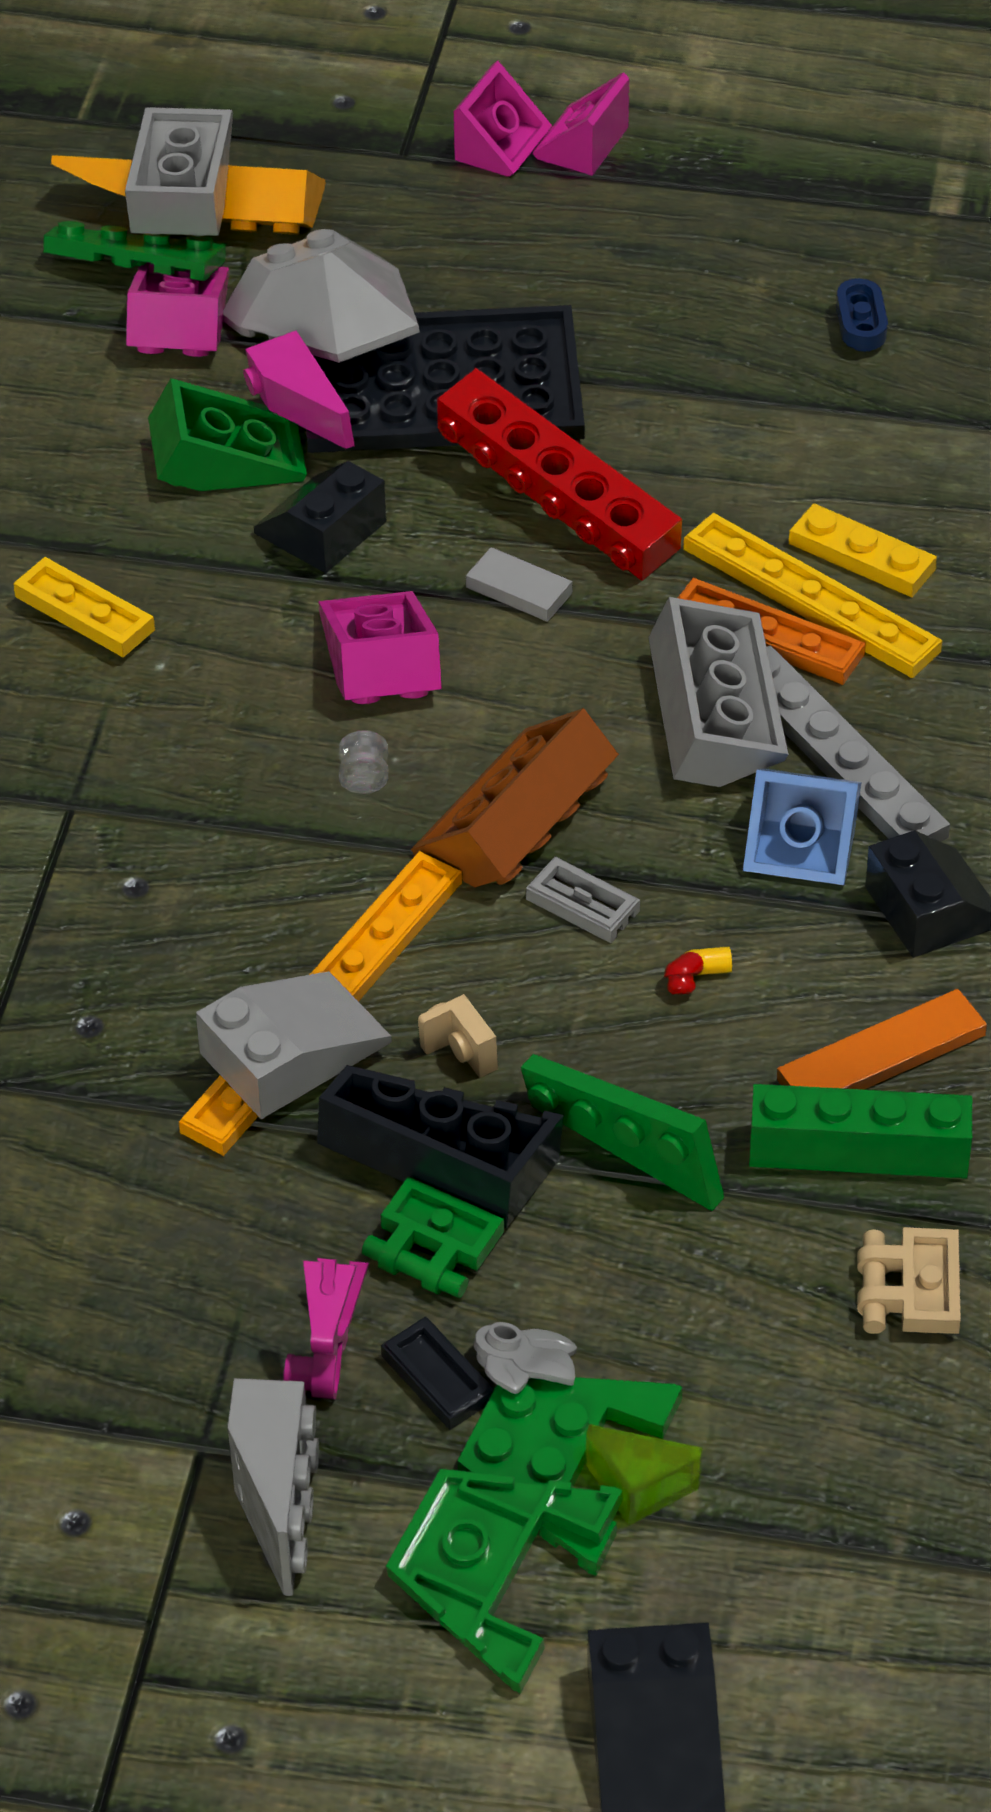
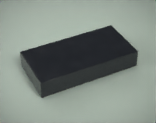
M426 1316L381 1344L382 1357L449 1430H452L484 1409L495 1390Z

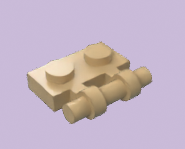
M903 1227L901 1245H885V1235L879 1230L866 1231L863 1234V1247L857 1253V1268L863 1275V1288L857 1294V1309L863 1316V1329L872 1334L881 1333L886 1328V1315L889 1313H902V1332L959 1334L961 1322L959 1230ZM889 1272H902V1286H885V1275Z

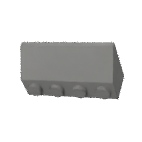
M669 597L648 639L673 779L721 787L754 774L758 769H766L785 761L788 756V750L760 613Z

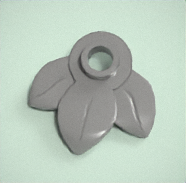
M505 1322L484 1326L476 1332L474 1348L477 1352L476 1358L478 1362L485 1368L487 1376L507 1391L514 1394L519 1393L527 1385L529 1378L543 1379L570 1386L574 1384L575 1367L570 1357L576 1353L577 1346L563 1335L542 1329L519 1330L516 1326Z

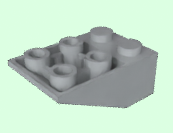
M234 1378L228 1435L235 1493L283 1595L293 1596L295 1573H305L307 1567L308 1539L303 1537L305 1523H311L313 1487H309L310 1473H317L319 1459V1439L315 1438L316 1406L306 1405L304 1382Z

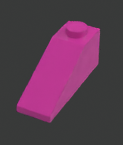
M297 331L246 348L249 368L244 369L243 374L247 387L253 396L260 395L268 410L345 449L355 446L348 409Z

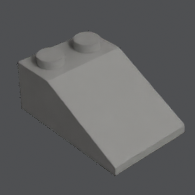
M145 107L125 188L131 233L194 236L219 235L225 208L233 121L232 110Z
M329 971L242 986L196 1012L200 1054L260 1119L265 1118L336 1076L346 1065L353 1066L392 1043L391 1035Z

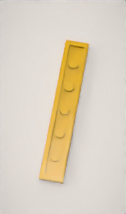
M715 513L708 516L684 537L683 550L807 620L865 642L866 653L912 679L941 653L942 639Z

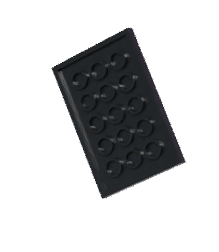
M571 305L414 313L420 331L417 334L342 362H335L313 355L349 411L355 446L345 449L307 430L308 453L459 445L449 442L438 429L437 398L475 368L479 369L574 440L585 439V423Z

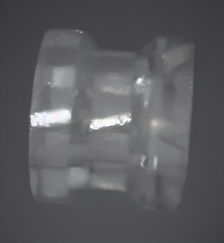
M356 731L342 738L339 744V759L341 761L339 765V781L342 786L351 792L368 794L383 788L388 781V765L386 763L388 759V743L384 737L371 731Z

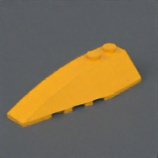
M52 155V165L93 185L126 197L125 188L132 160ZM228 166L225 208L221 222L231 223L230 230L257 232L258 224L273 225L274 233L298 235L300 227L313 228L325 190V179L308 170Z

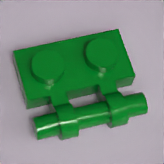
M407 1177L380 1215L381 1229L392 1233L388 1241L369 1235L364 1241L361 1253L377 1261L378 1268L396 1275L400 1271L420 1280L422 1288L438 1295L444 1291L457 1298H461L468 1287L469 1279L452 1270L457 1263H460L478 1271L503 1235L504 1219ZM414 1243L436 1253L431 1261L409 1252Z

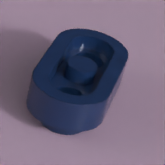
M862 278L843 282L837 289L836 309L844 343L861 352L881 347L887 339L888 328L881 288L873 281Z

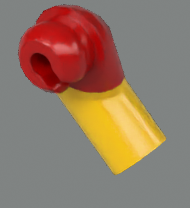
M730 947L693 949L670 962L664 971V977L668 978L667 989L672 995L692 993L696 987L694 976L732 972Z

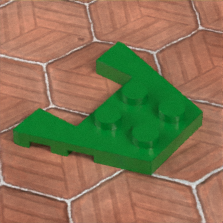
M575 1377L574 1384L571 1386L543 1379L529 1378L527 1385L517 1394L511 1393L497 1385L457 1460L458 1471L514 1476L515 1482L547 1485L550 1480L571 1482L573 1488L607 1420L663 1439L682 1401L683 1387L669 1383ZM547 1521L543 1523L539 1532L540 1537L556 1548L560 1545L578 1559V1566L589 1574L597 1576L617 1535V1521H612L600 1544Z
M440 1469L386 1564L388 1577L513 1691L521 1694L545 1649L544 1638L493 1615L545 1521L600 1544L623 1502L622 1490L600 1485V1490L572 1488L571 1482L550 1480L547 1485L515 1482L514 1476Z

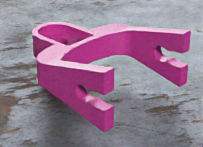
M317 1258V1261L303 1260L311 1325L310 1344L314 1356L287 1354L283 1381L304 1382L305 1391H311L312 1397L336 1399L340 1381L342 1353L347 1344L350 1323L369 1263L350 1261L349 1265L337 1264V1259Z

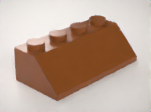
M584 708L525 728L411 848V851L414 855L421 851L462 871V881L473 887H479L495 881L498 885L505 884L522 870L523 866L520 861L527 854L535 852L549 841L552 836L549 830L554 824L565 820L579 808L580 803L577 799L584 792L594 789L606 779L608 773L605 769L619 754Z

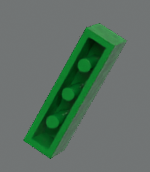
M753 1084L749 1167L967 1179L972 1146V1095Z

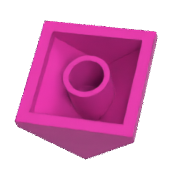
M499 61L491 65L453 111L455 160L509 177L517 171L552 127L551 123Z
M623 72L570 104L533 151V155L538 160L593 176L629 127V77Z

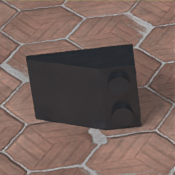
M709 1622L588 1630L587 1670L601 1812H726L716 1682Z

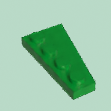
M62 221L58 223V226L44 234L43 252L89 261H99L104 259V255H110L111 262L116 266L132 268L149 262L154 263L155 273L172 275L175 274V271L188 269L191 270L190 279L205 281L225 263L226 245L213 243V238L209 236L191 235L187 236L186 240L171 239L170 234H127V228L121 226H103L101 231L85 229V224L81 222Z
M535 1054L520 1067L527 1089V1096L532 1107L542 1113L548 1111L564 1115L563 1125L711 1212L725 1198L705 1119Z

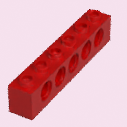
M475 368L437 398L438 429L449 442L459 444L471 453L481 466L494 470L506 479L516 492L525 493L541 505L548 516L561 520L573 529L583 542L589 545L593 544L608 555L612 562L621 570H628L643 581L681 549V517L479 369Z

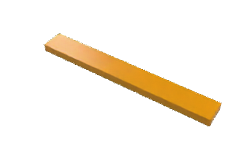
M419 851L309 975L329 971L359 1002L462 884V871ZM220 1075L181 1118L179 1128L181 1134L224 1156L258 1116Z

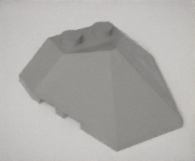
M329 229L313 231L307 235V239L293 244L282 243L274 245L267 250V253L252 258L223 309V322L243 336L251 338L255 336V333L260 332L267 334L269 340L297 331L312 355L335 362H342L420 332L398 268L377 254Z

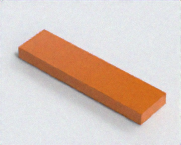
M692 578L678 597L679 599L760 613L766 647L771 645L790 665L844 685L865 655V642L696 578Z
M955 989L778 1067L777 1081L780 1085L865 1090L986 1036L987 1023L959 989Z

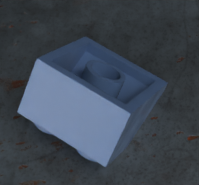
M762 768L756 770L743 871L845 885L855 834L862 782Z

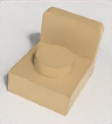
M465 994L446 1003L436 1004L418 1017L420 1047L427 1055L450 1045L455 1057L461 1063L467 1061L479 1078L498 1070L496 1035Z

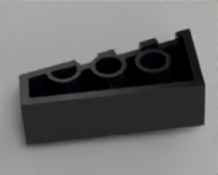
M346 1065L319 1097L317 1144L402 1182L407 1177L413 1178L504 1219V1227L507 1228L558 1163L564 1115L544 1111L542 1118L519 1113L518 1104L496 1100L494 1107L464 1100V1092L444 1087L443 1091L428 1092L416 1089L414 1080Z

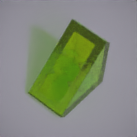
M589 1424L586 1433V1467L599 1485L612 1486L622 1490L623 1502L618 1511L628 1525L697 1491L700 1487L702 1447Z

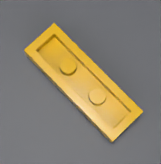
M815 503L789 530L790 545L911 598L936 570L937 556Z
M47 557L41 559L13 583L16 598L123 658L155 631L154 616Z

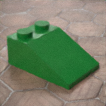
M170 378L148 417L157 479L173 486L207 491L303 482L307 476L298 425L268 410L266 405Z

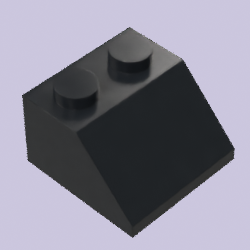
M346 461L311 478L254 526V534L320 571L327 573L386 523L385 482L383 479L352 462Z
M916 830L869 846L865 888L913 958L991 931V897L956 848Z

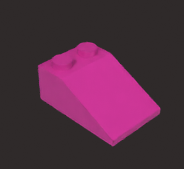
M147 262L145 265L139 266L127 292L126 346H136L138 352L146 354L163 353L164 348L182 349L184 355L194 357L207 356L209 351H217L221 340L223 309L225 308L229 281V267H219L205 281L190 279L191 270L188 269L175 271V274L166 275L155 273L154 263Z
M413 591L318 601L319 613L336 683L344 700H351L357 704H370L379 701L380 696L399 694L403 698L413 699L428 695V691L442 689L438 632Z

